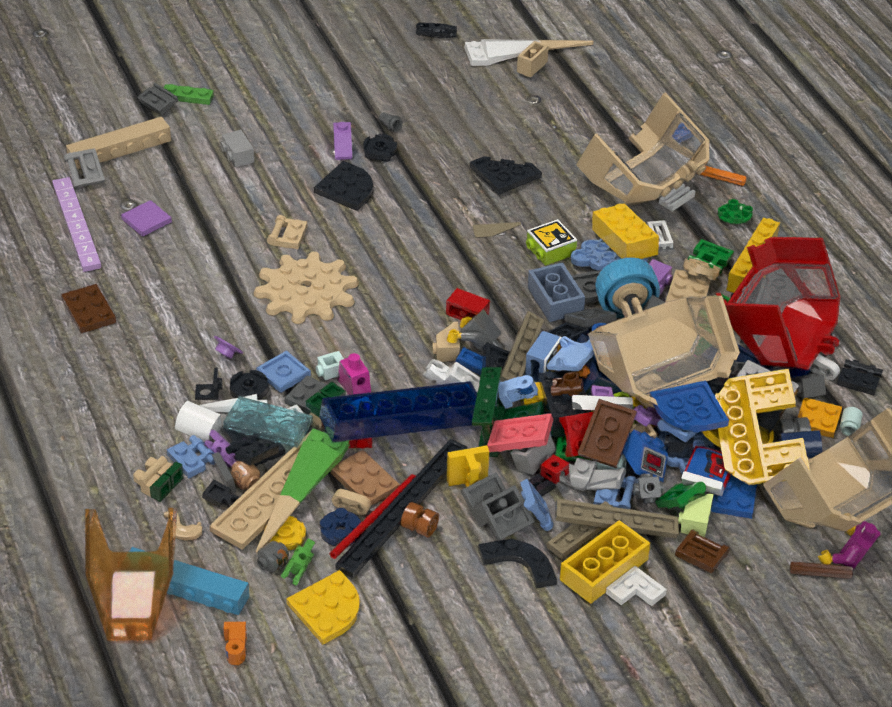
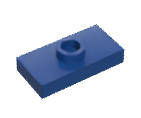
M463 347L455 362L481 375L483 356Z

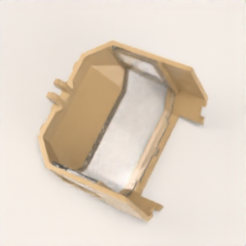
M666 92L663 93L645 123L640 126L642 130L637 135L633 133L629 138L641 152L639 155L625 162L617 152L609 148L598 134H595L576 164L592 183L631 206L656 200L660 196H667L671 189L674 188L676 190L685 180L689 182L696 173L698 175L706 169L705 165L709 161V139Z
M688 296L665 302L644 311L638 298L635 297L631 300L633 309L636 312L632 315L629 304L624 301L621 303V308L625 318L600 326L588 333L599 370L623 392L647 404L657 405L656 399L649 397L652 391L705 380L707 382L717 377L728 378L732 371L730 369L733 362L737 360L740 353L722 296Z
M890 408L881 412L836 445L808 459L809 469L800 457L763 484L785 520L810 529L815 526H822L846 532L892 505V411Z

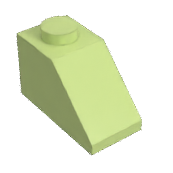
M709 493L685 505L684 512H680L678 524H681L680 533L689 534L693 529L698 531L699 535L705 537L713 494Z

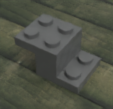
M497 472L461 490L479 528L489 523L497 541L535 522L530 512L525 508L524 501L516 485L505 489Z

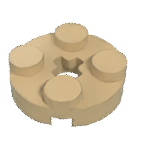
M686 258L683 264L684 270H687L689 274L699 276V274L706 275L705 278L710 280H716L720 272L719 267L714 265L713 268H710L709 263L689 258L688 260Z

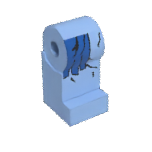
M529 375L500 382L499 398L505 409L512 407V402L523 398H532L538 392L533 378Z

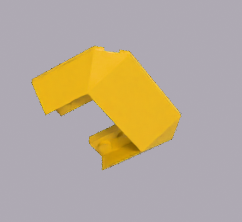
M789 369L729 378L722 390L715 395L729 419L728 426L717 428L725 471L748 485L766 483L800 457L809 469L803 438L762 444L756 413L796 407Z

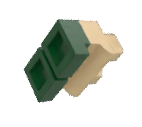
M332 381L305 401L306 407L310 409V414L307 418L313 421L314 427L323 430L329 420L340 417V412L346 408V390Z
M161 456L159 459L150 457L145 463L147 471L138 469L133 474L134 482L140 485L141 492L159 502L184 479L183 465L176 461L171 464L164 456Z

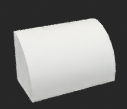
M186 401L178 413L175 429L190 436L195 435L204 442L206 440L211 441L213 439L209 434L211 430L214 429L219 432L222 429L221 414Z

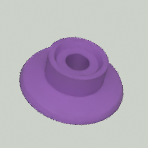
M214 336V339L218 342L215 350L222 355L232 359L235 353H244L225 340Z

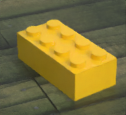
M617 204L593 211L592 230L621 259H644L658 255L659 235L626 204Z
M618 520L561 563L560 581L591 604L606 593V587L634 566L638 568L648 560L650 542Z

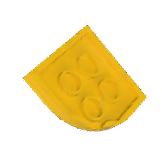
M340 570L286 598V604L322 645L348 631L356 622L360 608L359 595L355 586Z

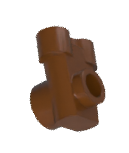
M576 372L567 373L563 378H553L551 395H579L583 391V379H579V375Z

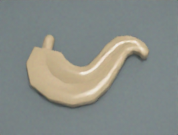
M174 511L164 512V517L170 518V531L175 538L188 541L196 540L202 535L203 528L201 522H198L197 525L183 526L180 523L178 513Z

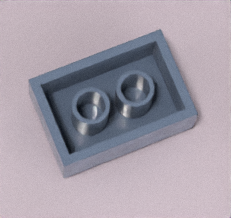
M563 262L529 270L528 289L549 322L564 319V314L584 310L585 296Z

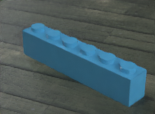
M134 547L130 549L120 565L122 579L128 582H134L169 595L182 597L188 601L214 607L227 613L239 615L250 597L248 582Z

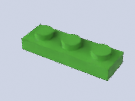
M165 84L164 89L176 95L181 102L210 105L214 96V90L206 88L177 86L173 84Z

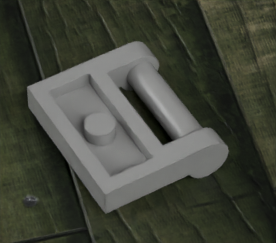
M95 148L64 155L65 162H68L74 181L72 183L74 189L104 183L105 178ZM75 159H79L85 179L80 180Z

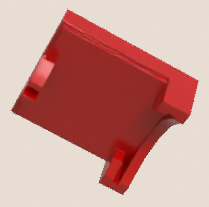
M593 412L559 417L566 434V457L578 456V451Z

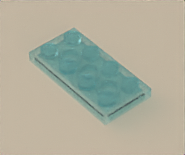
M239 396L223 421V427L248 435L257 434L260 438L298 448L313 422V416Z

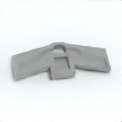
M577 458L575 465L569 464V474L565 476V472H561L560 482L581 491L620 489L626 469L596 470L598 466L596 461Z

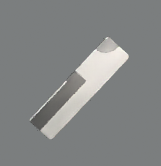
M572 396L573 409L595 410L598 399L633 409V399L631 397Z

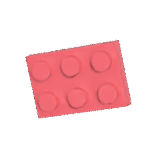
M552 414L494 421L487 444L489 452H502L505 450L547 445L553 423Z

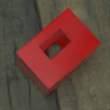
M553 454L541 464L540 475L557 484L560 482L562 471L565 472V476L569 474V463Z

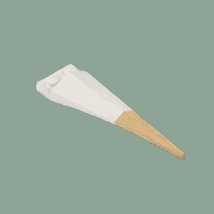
M481 39V42H465L464 48L471 66H487L518 57L534 41L548 45V50L593 45L594 41Z

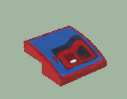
M695 446L685 471L723 483L725 490L731 474L725 471L722 452Z

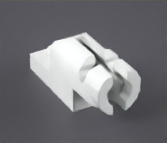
M432 359L425 368L426 371L423 373L425 378L430 381L436 380V385L445 388L455 396L463 389L477 398L480 377L459 363L455 362L451 367H448L441 361Z

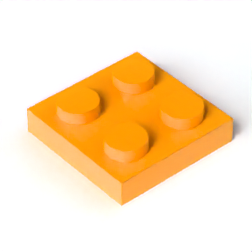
M804 398L797 418L807 417L810 422L811 431L819 430L822 436L834 438L842 407Z

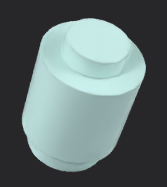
M847 407L843 410L840 428L841 432L846 436H850L860 429L863 414L858 408Z

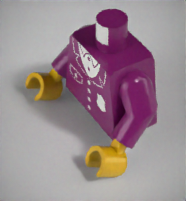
M863 521L862 524H858L846 531L851 537L840 553H834L831 556L828 550H824L818 558L821 564H831L833 562L834 564L851 566L854 570L881 535L880 531L877 530L874 524Z

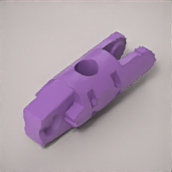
M211 430L209 434L215 442L206 440L205 446L214 453L219 452L226 465L232 467L239 460H236V454L226 453L225 449L230 446V443L216 430Z

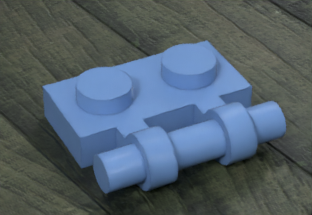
M195 435L189 438L192 444L187 445L183 441L167 449V456L173 462L176 461L183 465V473L188 479L205 471V463L209 462L211 465H214L212 457L214 452L209 448L207 449L205 442ZM198 451L201 453L199 456L195 454Z

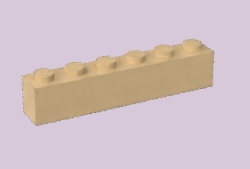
M158 117L66 145V151L68 154L95 148L99 163L170 142V127L163 117ZM75 159L77 170L81 169L79 159Z

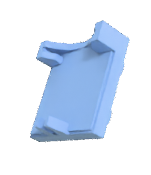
M563 336L559 340L562 348L548 362L546 367L547 370L557 371L567 370L576 372L581 370L594 355L590 339L585 343H578Z

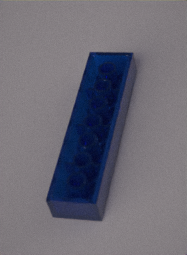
M471 381L327 397L322 398L319 417L332 442L471 426L477 391Z

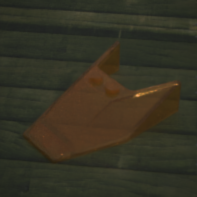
M168 508V523L158 550L145 552L111 551L96 509H85V575L107 641L152 640L174 574L177 508Z

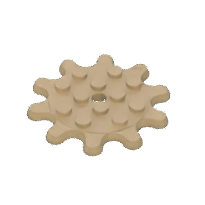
M311 252L307 259H299L298 261L294 260L290 255H283L279 262L281 267L278 269L262 268L259 278L267 281L268 284L258 286L254 290V297L258 299L267 298L272 301L266 308L268 315L274 316L286 311L292 314L291 320L293 323L301 324L311 314H316L325 321L332 320L334 318L332 311L334 306H353L355 303L352 295L345 293V291L358 287L359 281L355 276L341 275V272L346 269L343 260L323 263L318 252Z

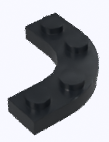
M515 539L478 544V552L483 565L503 561L517 562L528 569L536 589L557 585V578L549 559L537 547Z

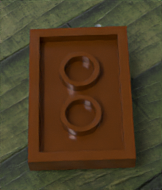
M97 284L61 294L62 301L80 333L116 323V317Z
M598 399L578 451V456L617 468L637 416V411Z

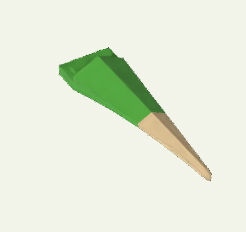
M316 429L311 430L306 441L302 443L258 544L256 554L259 549L269 543L307 495L342 460L350 446L349 440Z

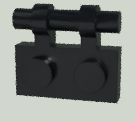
M846 359L844 367L851 369L842 368L837 385L874 396L880 378L874 375L881 377L883 369L876 368V365L870 364L869 366L859 363L860 361L858 360L851 361Z
M254 434L243 437L241 441L236 440L232 442L225 450L227 454H236V460L251 466L279 453V445L272 443L268 439L259 440V436Z

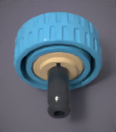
M622 258L613 261L601 270L595 283L597 297L602 309L616 313V318L620 319L625 318L621 308L622 302L626 301L629 304L633 315L636 312L633 309L632 298H638L643 310L644 305L652 295L657 298L660 295V286L654 269L649 263L639 258Z

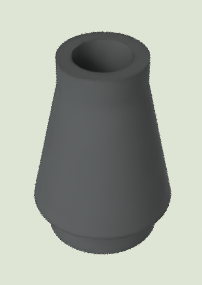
M385 112L379 116V120L390 131L396 132L401 129L403 123L399 116Z

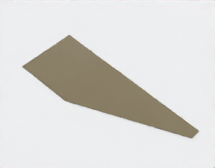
M521 222L473 225L475 238L492 237L521 225Z

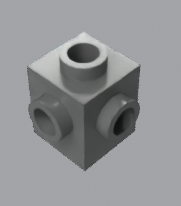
M652 473L641 474V478L636 479L633 484V494L636 496V501L643 500L644 504L655 503V499L660 498L663 493V483L659 481V476L653 477ZM647 484H651V491L647 489Z

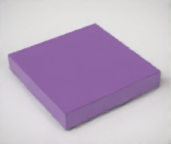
M151 200L121 214L122 220L142 237L172 222L171 217Z

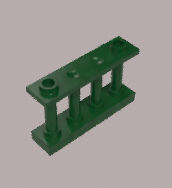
M485 367L481 371L472 419V426H481L478 447L487 446L494 421L504 419L506 409L498 395L502 367ZM498 451L489 452V457L499 456Z

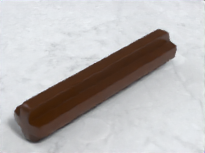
M792 561L789 567L791 574L851 579L853 576V568L851 566Z

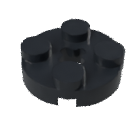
M375 134L373 138L369 136L363 142L364 156L367 159L388 162L397 153V142L394 141L392 136L387 134Z
M249 370L250 373L240 371L234 374L230 379V395L234 398L257 394L258 400L262 399L269 391L266 375L257 370Z

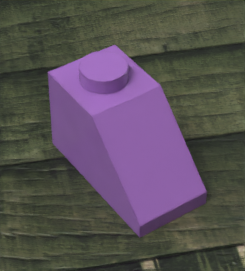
M333 123L335 160L352 159L351 123Z

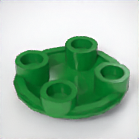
M730 199L728 203L718 208L717 215L724 222L741 224L752 218L753 208L739 203L736 199Z

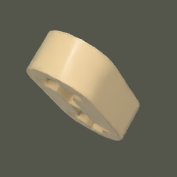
M338 489L332 497L334 506L345 508L347 511L357 515H366L372 505L366 496L344 489Z

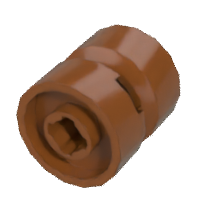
M411 502L403 512L401 526L411 531L416 530L418 534L429 538L437 528L439 513L431 509L424 510L423 506Z

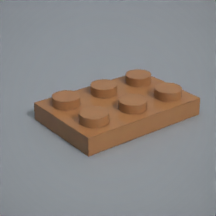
M364 450L339 462L331 470V474L349 491L366 496L372 505L388 497L400 486Z

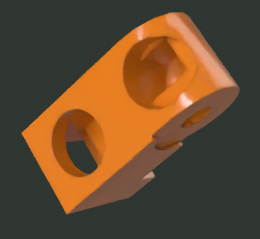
M224 622V641H228L225 646L227 662L231 665H240L246 658V622Z

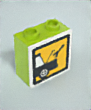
M557 219L527 230L526 246L536 255L538 260L547 266L571 257V253L577 248V239Z

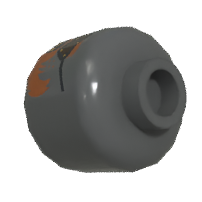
M271 541L258 550L257 564L262 570L266 569L273 573L287 564L289 551L283 543Z

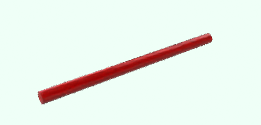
M411 474L329 553L330 557L336 559L357 539L416 475Z

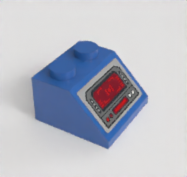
M634 429L629 434L623 450L625 458L636 474L652 473L653 477L659 476V481L664 482L668 453L664 449V443L657 437L652 438L646 432L641 433Z

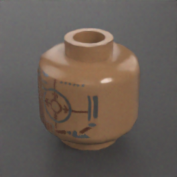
M236 461L231 467L230 473L234 483L242 490L249 489L260 479V471L254 464L250 466L242 461Z

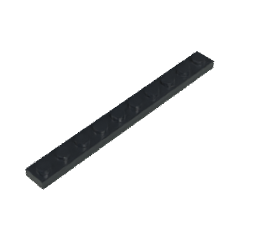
M450 438L335 564V570H340L343 574L354 578L401 526V518L408 504L414 502L420 505L447 475L448 452L467 449V446Z

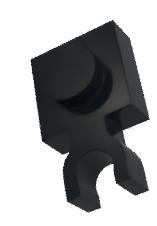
M214 479L202 494L203 499L218 507L225 504L227 508L232 505L231 502H235L240 497L231 495V488Z

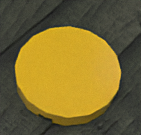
M289 516L269 543L271 541L281 542L288 551L296 549L298 545H302L306 538L304 523L298 521L294 516Z

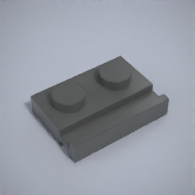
M154 83L152 88L149 87L138 96V100L159 115H163L173 106L174 102L179 100L176 95Z

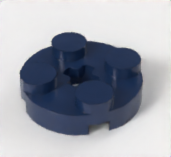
M337 508L320 520L321 537L329 545L337 546L361 523V520L345 508ZM360 536L357 539H355L351 544L355 543L360 538Z

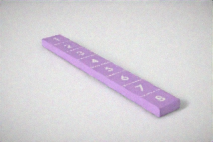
M70 177L52 180L83 272L100 269L101 263Z

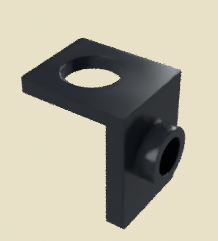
M214 368L213 384H196L195 400H219V390L223 389V380L219 378L218 368ZM203 389L211 391L208 395L200 394V391Z

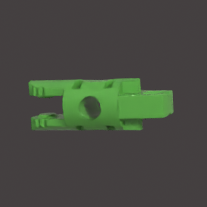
M308 538L303 547L297 546L292 558L281 574L283 579L288 577L290 572L296 575L292 583L295 586L300 582L314 556L310 552L315 544L313 540Z

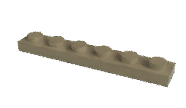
M527 311L502 370L500 382L523 376L526 368V354L537 340L544 322L542 318L530 311Z
M557 499L555 502V521L609 528L620 520L636 533L675 539L679 535L677 516Z

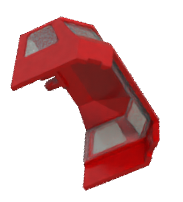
M770 237L765 239V243L762 245L747 247L752 267L728 302L724 300L732 328L761 365L809 370L819 352H822L824 355H832L835 352V347L839 345L840 340L838 337L830 335L838 324L840 293L823 238ZM715 293L716 296H722L721 293Z

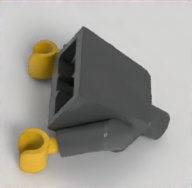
M483 309L473 318L465 317L461 319L459 325L462 328L460 330L461 333L456 329H452L447 336V342L456 343L458 338H461L462 341L472 342L480 351H483L486 342L502 349L504 348L497 340L501 335V331Z

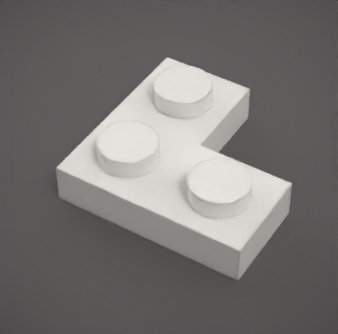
M636 566L606 587V594L620 605L636 594L653 606L666 595L667 591L666 588Z

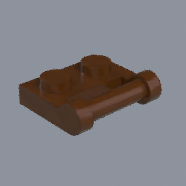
M692 529L676 549L675 556L713 573L721 561L727 557L730 547L725 544L722 546L699 535L698 531Z

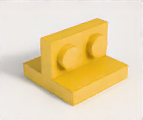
M488 446L448 452V486L465 484L468 487L488 477Z

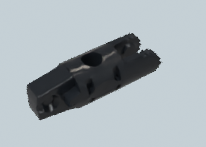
M419 22L416 23V34L425 37L454 38L457 35V26Z

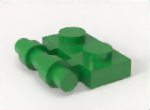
M701 239L693 249V255H689L688 260L690 258L707 262L710 268H713L715 265L720 268L719 273L721 274L724 267L720 265L726 267L733 258L734 251Z

